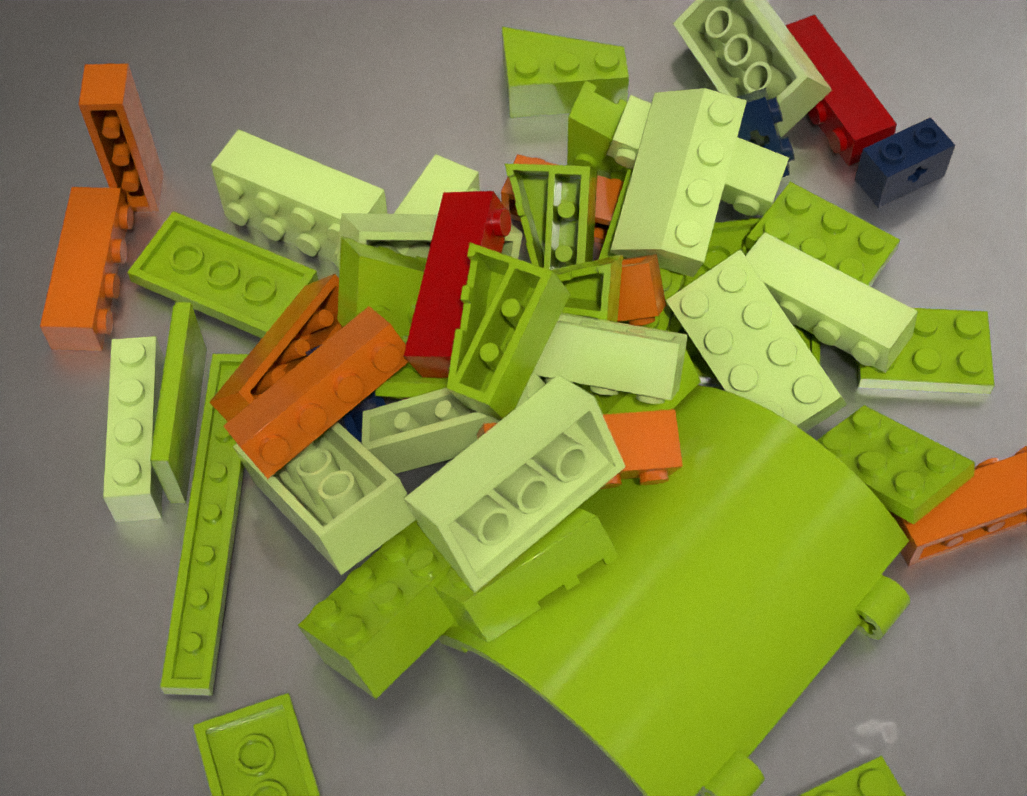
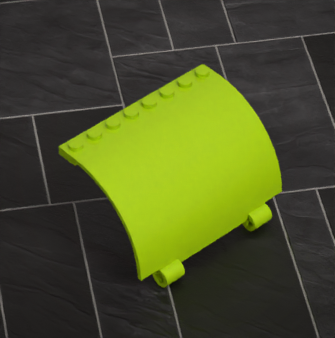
M697 385L673 408L676 412L683 467L669 475L668 482L661 484L640 485L639 478L621 479V486L599 489L578 506L598 516L620 556L618 559L608 565L605 564L603 559L577 576L581 583L569 591L562 585L538 601L541 607L540 610L489 643L460 627L457 622L449 627L438 640L441 644L464 653L470 650L525 684L583 732L629 778L644 796H696L697 793L700 796H752L765 781L761 770L748 758L855 629L871 639L880 640L910 605V597L904 588L891 578L882 575L909 540L897 521L870 488L839 458L809 434L785 418L749 399L717 388Z

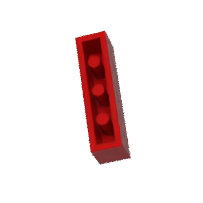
M815 14L785 25L832 89L808 112L810 120L813 124L819 125L828 138L833 152L839 153L847 166L858 163L864 148L895 134L897 123Z
M494 191L443 192L403 355L422 377L448 378L455 331L460 329L464 306V303L461 301L462 287L467 285L471 262L467 257L469 243L502 253L505 237L511 231V215Z

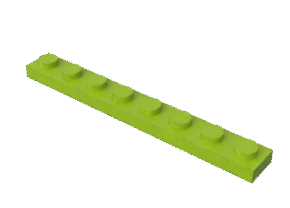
M212 353L160 685L164 694L213 695L244 465L233 448L237 443L224 428L227 421L209 402L249 354Z

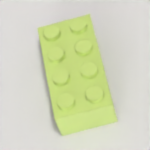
M695 0L673 23L720 93L738 97L766 88L769 99L777 97L783 116V121L777 123L781 138L832 91L767 0ZM758 130L751 132V136L764 141V136H760Z
M239 129L211 164L225 216L230 221L240 226H250L261 231L266 237L274 241L282 240L296 246L304 254L309 256L317 255L333 262L337 267L336 254L341 213L388 214L384 189Z
M741 249L666 300L725 391L749 399L773 411L804 432H807L847 405Z
M338 422L332 425L269 479L264 476L238 444L233 446L258 488L341 575L416 520L404 500L407 493L400 479Z

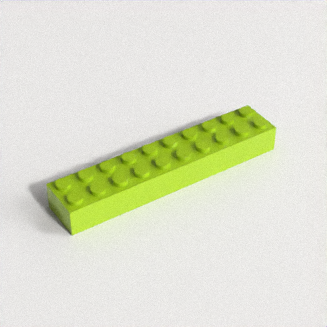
M685 348L679 390L672 400L665 399V402L662 404L639 401L636 399L637 394L618 391L616 395H602L592 392L590 390L591 385L575 382L573 384L594 396L602 415L672 410L701 380ZM415 520L381 545L360 567L353 570L346 580L325 600L316 604L310 614L297 626L325 664L377 699L456 622L434 588L452 566L424 534L417 520Z

